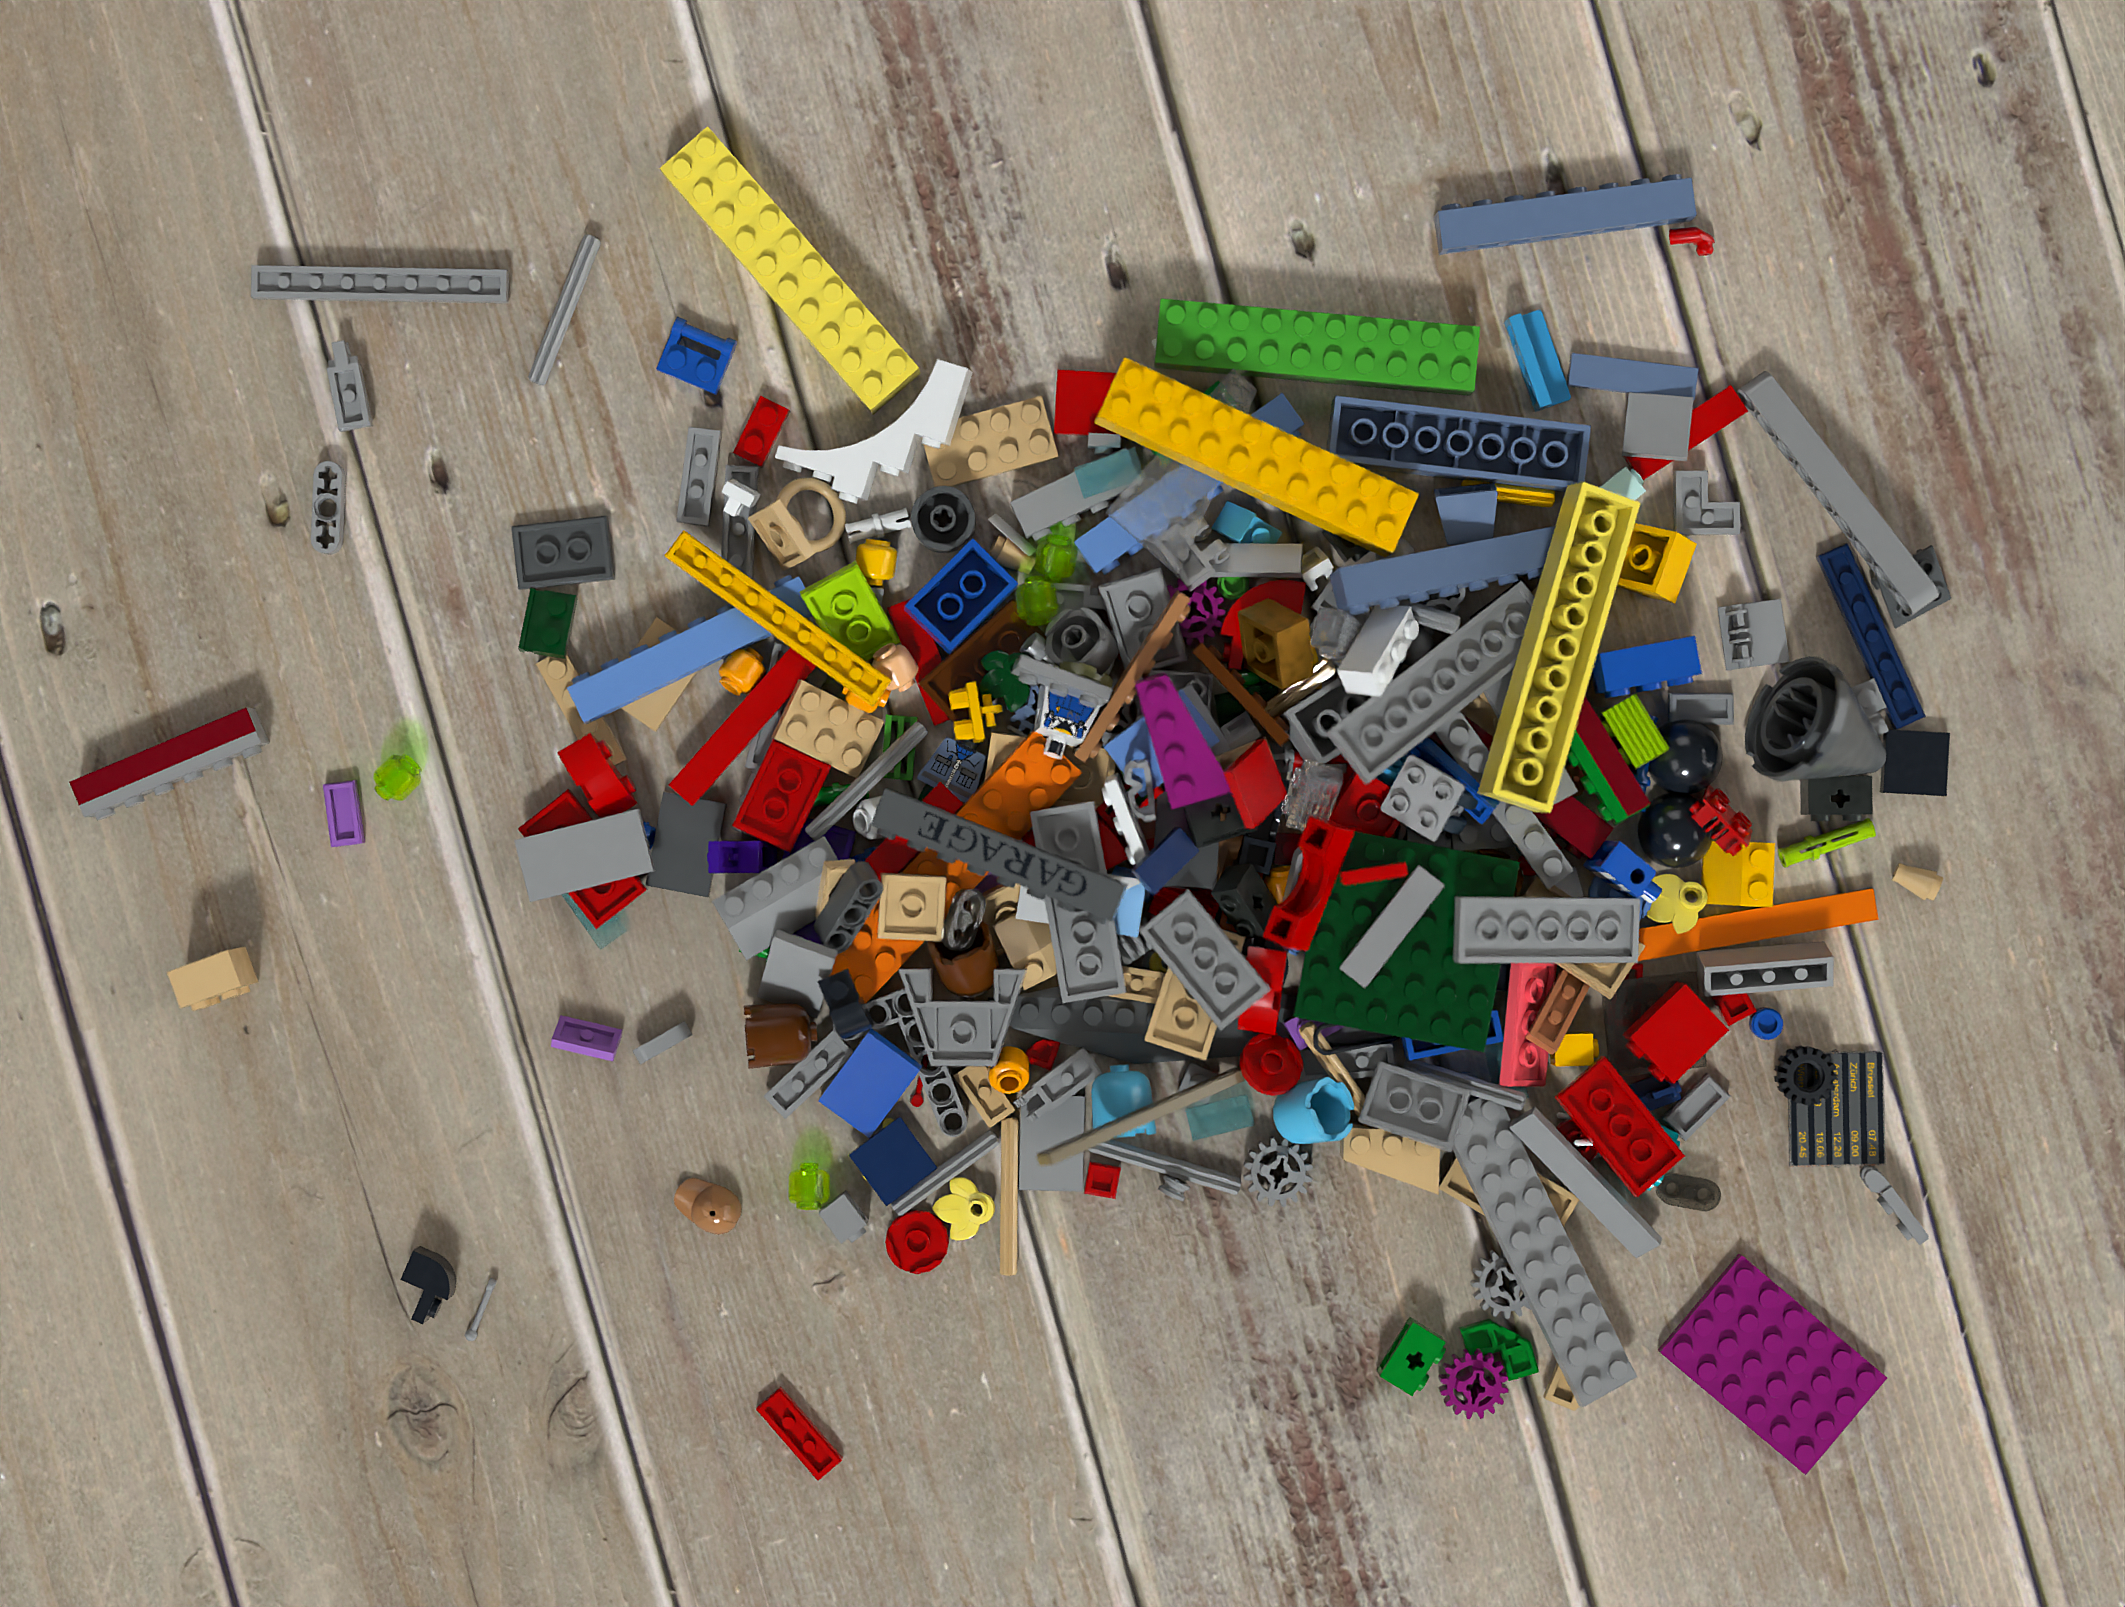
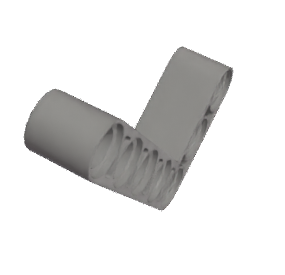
M905 987L865 1003L868 1011H870L872 1006L880 1005L885 1008L887 1013L886 1019L882 1022L872 1020L874 1023L872 1029L876 1031L899 1022L912 1058L923 1066L922 1057L927 1054L923 1041L914 1039L910 1032L911 1026L917 1024L913 1011L904 1010L899 1005L900 996L906 994ZM833 1023L834 1033L837 1037L842 1039ZM869 1030L861 1032L845 1040H853L860 1036L866 1035L869 1032ZM923 1066L918 1073L942 1133L950 1137L961 1135L967 1127L968 1115L949 1066H938L933 1070L926 1069ZM938 1083H945L950 1087L951 1095L946 1099H938L933 1093V1087ZM957 1113L962 1118V1125L957 1129L949 1128L944 1120L946 1115Z

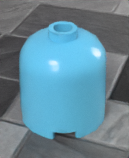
M1129 1064L1112 1065L1110 1066V1072L1103 1073L1095 1078L1091 1091L1093 1129L1153 1103L1151 1085L1145 1074L1139 1071H1129ZM1155 1120L1115 1138L1132 1137L1135 1134L1145 1133V1129L1146 1135L1156 1134Z
M1322 1077L1297 1083L1285 1094L1278 1095L1273 1106V1120L1281 1136L1291 1143L1313 1144L1339 1141L1347 1137L1353 1127V1124H1349L1350 1110H1354V1102L1350 1091L1343 1082H1335L1330 1077Z

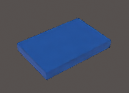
M871 1028L818 1101L870 1138L923 1066Z

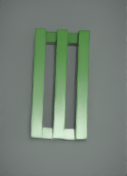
M886 714L883 753L891 745L892 722H898V739L904 734L905 723H911L912 726L918 721V717ZM916 746L908 753L907 774L901 773V759L894 766V773L888 772L883 778L913 780Z

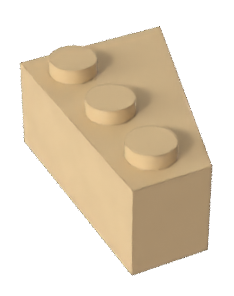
M1353 1124L1347 1137L1340 1140V1156L1343 1160L1439 1195V1148L1372 1126L1367 1127L1363 1124Z

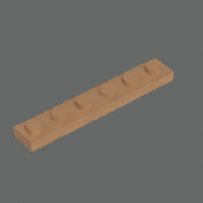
M1178 590L1175 591L1113 687L1109 701L1100 707L1084 740L1073 749L1072 752L1075 757L1086 762L1089 756L1094 758L1103 745V742L1100 740L1106 729L1109 731L1113 730L1121 717L1117 712L1124 702L1129 704L1137 693L1134 680H1138L1141 675L1144 677L1148 676L1156 663L1152 658L1159 648L1164 650L1173 637V633L1170 630L1176 621L1181 623L1189 613L1191 606L1187 604L1191 599Z

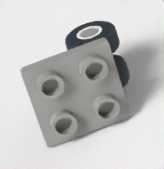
M1409 755L1380 809L1421 835L1435 841L1442 830L1453 834H1461L1467 824V819L1461 813L1464 808L1475 809L1478 801L1465 790L1466 786L1415 755Z

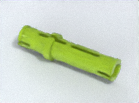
M1866 818L1860 822L1837 828L1815 837L1812 835L1806 836L1801 842L1779 848L1778 856L1784 868L1808 859L1814 861L1819 859L1822 854L1875 837V828L1872 821ZM1853 833L1852 836L1831 842L1832 839ZM1822 844L1820 847L1800 853V850Z

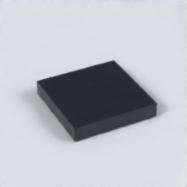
M1888 729V732L1883 733L1886 761L1881 768L1880 793L1947 796L1950 733Z

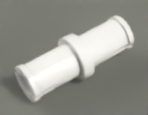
M906 507L883 515L874 513L871 514L872 518L844 524L847 533L860 530L859 532L847 535L850 544L875 536L878 539L883 538L886 533L911 528L909 518L896 521L909 517Z

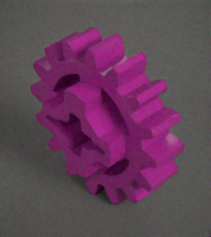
M1180 578L1177 579V588L1169 584L1167 585L1170 598H1172L1176 590L1180 592L1188 590ZM1207 580L1193 589L1194 592L1189 597L1191 600L1187 604H1195V611L1200 616H1192L1190 620L1185 618L1179 623L1187 646H1191L1195 638H1197L1200 644H1204L1203 635L1207 634L1213 638L1215 633L1212 627H1222V623L1217 620V616L1225 615V610L1218 609V605L1224 600L1223 598L1215 599L1213 596L1217 590L1216 587L1210 590L1205 588ZM1204 596L1211 604L1212 614L1205 611L1202 599ZM1196 623L1206 625L1204 629L1198 632H1187L1189 627Z
M1479 1348L1475 1350L1474 1355H1470L1467 1349H1463V1357L1461 1358L1456 1354H1452L1454 1363L1452 1365L1444 1363L1443 1368L1447 1374H1439L1438 1376L1439 1381L1445 1384L1439 1387L1440 1394L1446 1396L1443 1399L1447 1407L1453 1405V1411L1456 1415L1464 1410L1467 1419H1471L1473 1412H1477L1480 1419L1484 1418V1410L1486 1409L1494 1414L1495 1409L1493 1405L1495 1402L1501 1405L1504 1404L1500 1393L1504 1394L1509 1391L1507 1385L1503 1384V1382L1509 1379L1506 1372H1501L1504 1368L1500 1361L1494 1362V1356L1490 1352L1483 1357ZM1484 1367L1491 1371L1494 1379L1484 1375ZM1477 1377L1479 1383H1474L1473 1388H1471L1470 1391L1468 1384H1473L1474 1380H1476ZM1453 1388L1458 1392H1463V1400L1454 1394Z

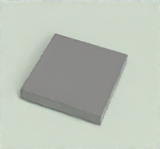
M1629 392L1622 456L1687 461L1693 397Z

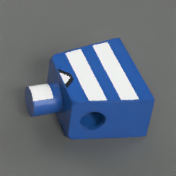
M1605 840L1592 859H1587L1583 864L1586 869L1626 897L1638 898L1641 896L1647 902L1653 903L1662 891V888L1652 881L1656 871L1621 841Z

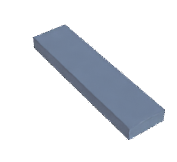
M1572 353L1570 354L1567 386L1628 394L1632 392L1693 397L1694 401L1699 368Z

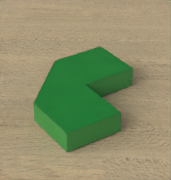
M1491 1319L1459 1327L1465 1349L1468 1350L1470 1355H1474L1477 1348L1481 1350L1482 1356L1489 1352L1495 1353L1499 1351L1504 1370L1509 1379L1508 1381L1539 1373L1531 1342L1523 1336Z

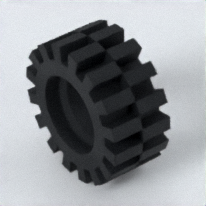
M1795 1046L1796 1049H1788L1785 1051L1787 1053L1785 1056L1781 1055L1778 1060L1781 1062L1779 1066L1775 1065L1774 1069L1777 1071V1076H1774V1079L1779 1084L1777 1086L1779 1091L1784 1093L1783 1096L1804 1105H1811V1103L1819 1104L1822 1098L1827 1099L1830 1097L1828 1092L1830 1090L1834 1091L1836 1086L1833 1085V1082L1838 1079V1075L1834 1074V1070L1837 1068L1834 1063H1831L1829 1055L1809 1046ZM1803 1063H1810L1817 1071V1079L1810 1087H1800L1794 1079L1795 1070Z

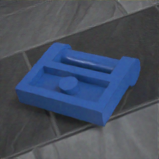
M677 317L656 370L717 395L736 349L737 341L731 338L725 340L687 324V320ZM682 336L721 351L719 360L680 345Z

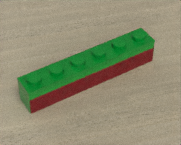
M1584 696L1567 759L1572 767L1579 766L1584 775L1580 780L1589 795L1595 793L1601 804L1597 808L1606 822L1611 820L1614 826L1646 809L1651 803L1586 696Z

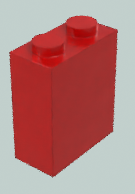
M1676 982L1622 1035L1629 1041L1626 1047L1637 1058L1640 1059L1643 1056L1651 1064L1647 1069L1660 1082L1665 1079L1674 1084L1729 1029L1685 983Z

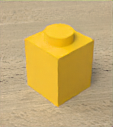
M1588 1031L1566 1032L1558 1050L1554 1054H1550V1064L1555 1067L1592 1065L1594 1058H1598L1599 1055L1597 1038L1593 1039V1033Z

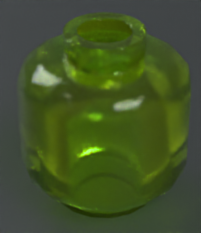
M1049 534L1046 539L1039 541L1037 544L1034 568L1043 575L1044 581L1062 583V578L1071 577L1075 572L1078 549L1072 544L1071 538Z
M1028 577L1025 579V583L1016 588L1017 614L1028 625L1040 626L1048 624L1058 613L1056 586L1052 582L1045 581L1044 577Z
M392 754L374 771L373 778L377 784L374 789L387 801L391 798L396 801H403L421 784L420 772L422 770L410 756L406 754L401 756Z
M800 1163V1169L791 1171L788 1176V1200L796 1204V1209L798 1210L821 1209V1204H825L830 1197L829 1173L819 1169L818 1163Z

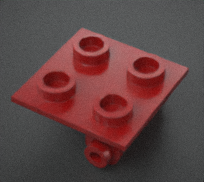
M1709 785L1702 799L1704 803L1701 804L1697 801L1689 808L1692 813L1691 817L1701 827H1704L1716 816L1717 818L1707 825L1704 831L1707 833L1718 823L1722 822L1723 825L1710 838L1714 840L1728 829L1715 842L1725 854L1730 853L1732 856H1735L1742 849L1739 845L1740 843L1746 848L1749 846L1753 831L1750 828L1752 823L1741 811L1736 813L1728 805L1730 800L1721 789L1717 788L1714 790Z

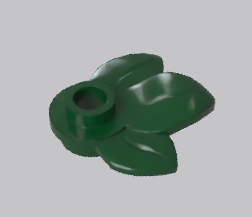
M1001 650L992 651L981 659L982 666L988 673L980 682L979 694L981 697L985 694H991L992 699L1003 697L1009 711L1015 712L1028 700L1030 686L1021 682L1018 679L1019 676L1011 672L1015 661L1021 655L1031 657L1020 652L1009 655Z

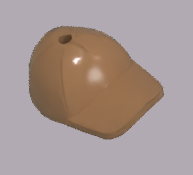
M698 1178L685 1180L678 1187L674 1196V1204L677 1209L697 1227L708 1233L720 1235L730 1232L741 1216L742 1205L739 1198L733 1192L723 1186ZM712 1210L716 1213L714 1216L710 1214Z

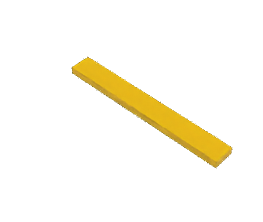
M682 531L664 555L669 561L872 707H874L892 682L882 672L686 531Z

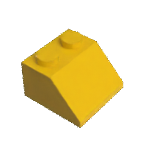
M1635 523L1617 586L1649 598L1675 604L1697 544L1678 532Z
M1712 841L1710 849L1702 858L1701 885L1705 888L1708 895L1706 904L1773 907L1775 843L1750 842L1747 848L1740 843L1739 845L1742 849L1735 856H1732L1730 853L1725 854L1717 843Z

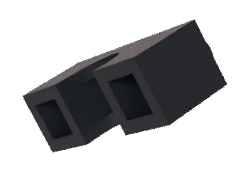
M1282 779L1288 794L1290 780ZM1286 798L1258 825L1256 831L1243 835L1236 865L1252 863L1257 872L1270 873L1276 847L1275 841L1281 814L1284 811Z

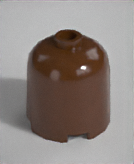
M964 916L955 917L943 922L942 941H928L931 958L943 985L950 993L963 998L984 994L994 985V969H1000L989 926L980 918L977 921H966Z
M793 1003L744 1005V1015H750V1017L745 1018L747 1056H754V1059H748V1069L793 1064L807 1058L811 1051V1041H817L816 1022H810L808 1013L802 1006Z

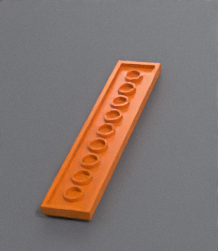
M1033 729L959 808L955 815L1020 840L1032 827L1030 812L1049 809L1082 772L1064 755H1062L1061 759L1045 755L1043 751L1047 739ZM926 847L925 852L919 851L900 873L946 876L945 920L989 872L986 871L984 876L978 875L966 869L967 863L957 859L954 864L943 861L936 857L937 851ZM879 900L848 949L837 954L831 973L833 975L849 969L860 997H863L865 1003L879 991L924 942L923 940L879 939L877 937Z

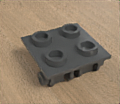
M1932 545L1923 550H1917L1916 554L1912 556L1933 582L1939 596L1915 614L1909 615L1900 607L1876 574L1871 579L1873 587L1876 590H1881L1895 629L1951 599Z

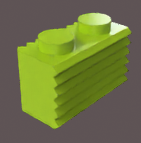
M1633 694L1602 713L1604 721L1601 723L1611 739L1613 737L1617 739L1621 746L1618 751L1628 766L1632 764L1635 770L1669 750L1668 745L1637 694Z

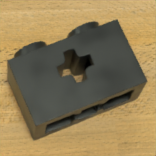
M1838 776L1800 780V814L1811 815V821H1830V815H1842V821H1862V814H1873L1872 776ZM1831 795H1841L1842 802H1831Z
M1231 792L1185 806L1184 814L1197 848L1258 829V826L1246 829ZM1220 809L1222 814H1226L1224 821H1220L1219 817H1214L1216 810Z
M1252 863L1226 867L1211 891L1220 908L1240 936L1246 937L1245 939L1263 937L1272 910L1278 903Z

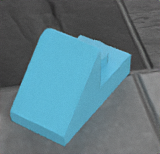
M1229 501L1226 502L1211 528L1235 543L1276 544L1282 534L1280 530L1257 518L1256 513Z

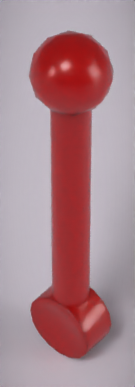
M925 1054L922 1064L927 1069L929 1058ZM920 1076L918 1077L915 1094L910 1097V1104L915 1107L923 1104V1097L921 1096L923 1084Z

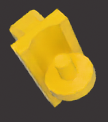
M976 682L966 683L964 688H959L948 694L951 710L968 708L969 713L968 720L953 722L955 739H973V743L983 742L985 737L981 716H985L986 727L996 726L994 714L1003 712L1002 705H993L991 694L982 695L983 707H980Z

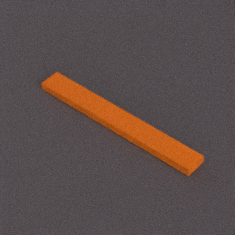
M1867 888L1775 904L1773 907H1758L1700 917L1691 930L1681 934L1676 933L1672 922L1639 928V942L1644 944L1645 948L1639 955L1638 961L1879 920L1874 889Z

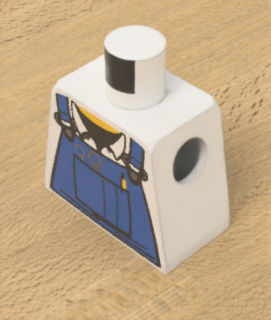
M1040 684L1034 731L1047 737L1043 753L1049 757L1061 759L1066 744L1073 747L1081 744L1101 706H1097V708L1087 707L1079 703V698L1068 694L1066 697L1055 695L1049 691V687Z

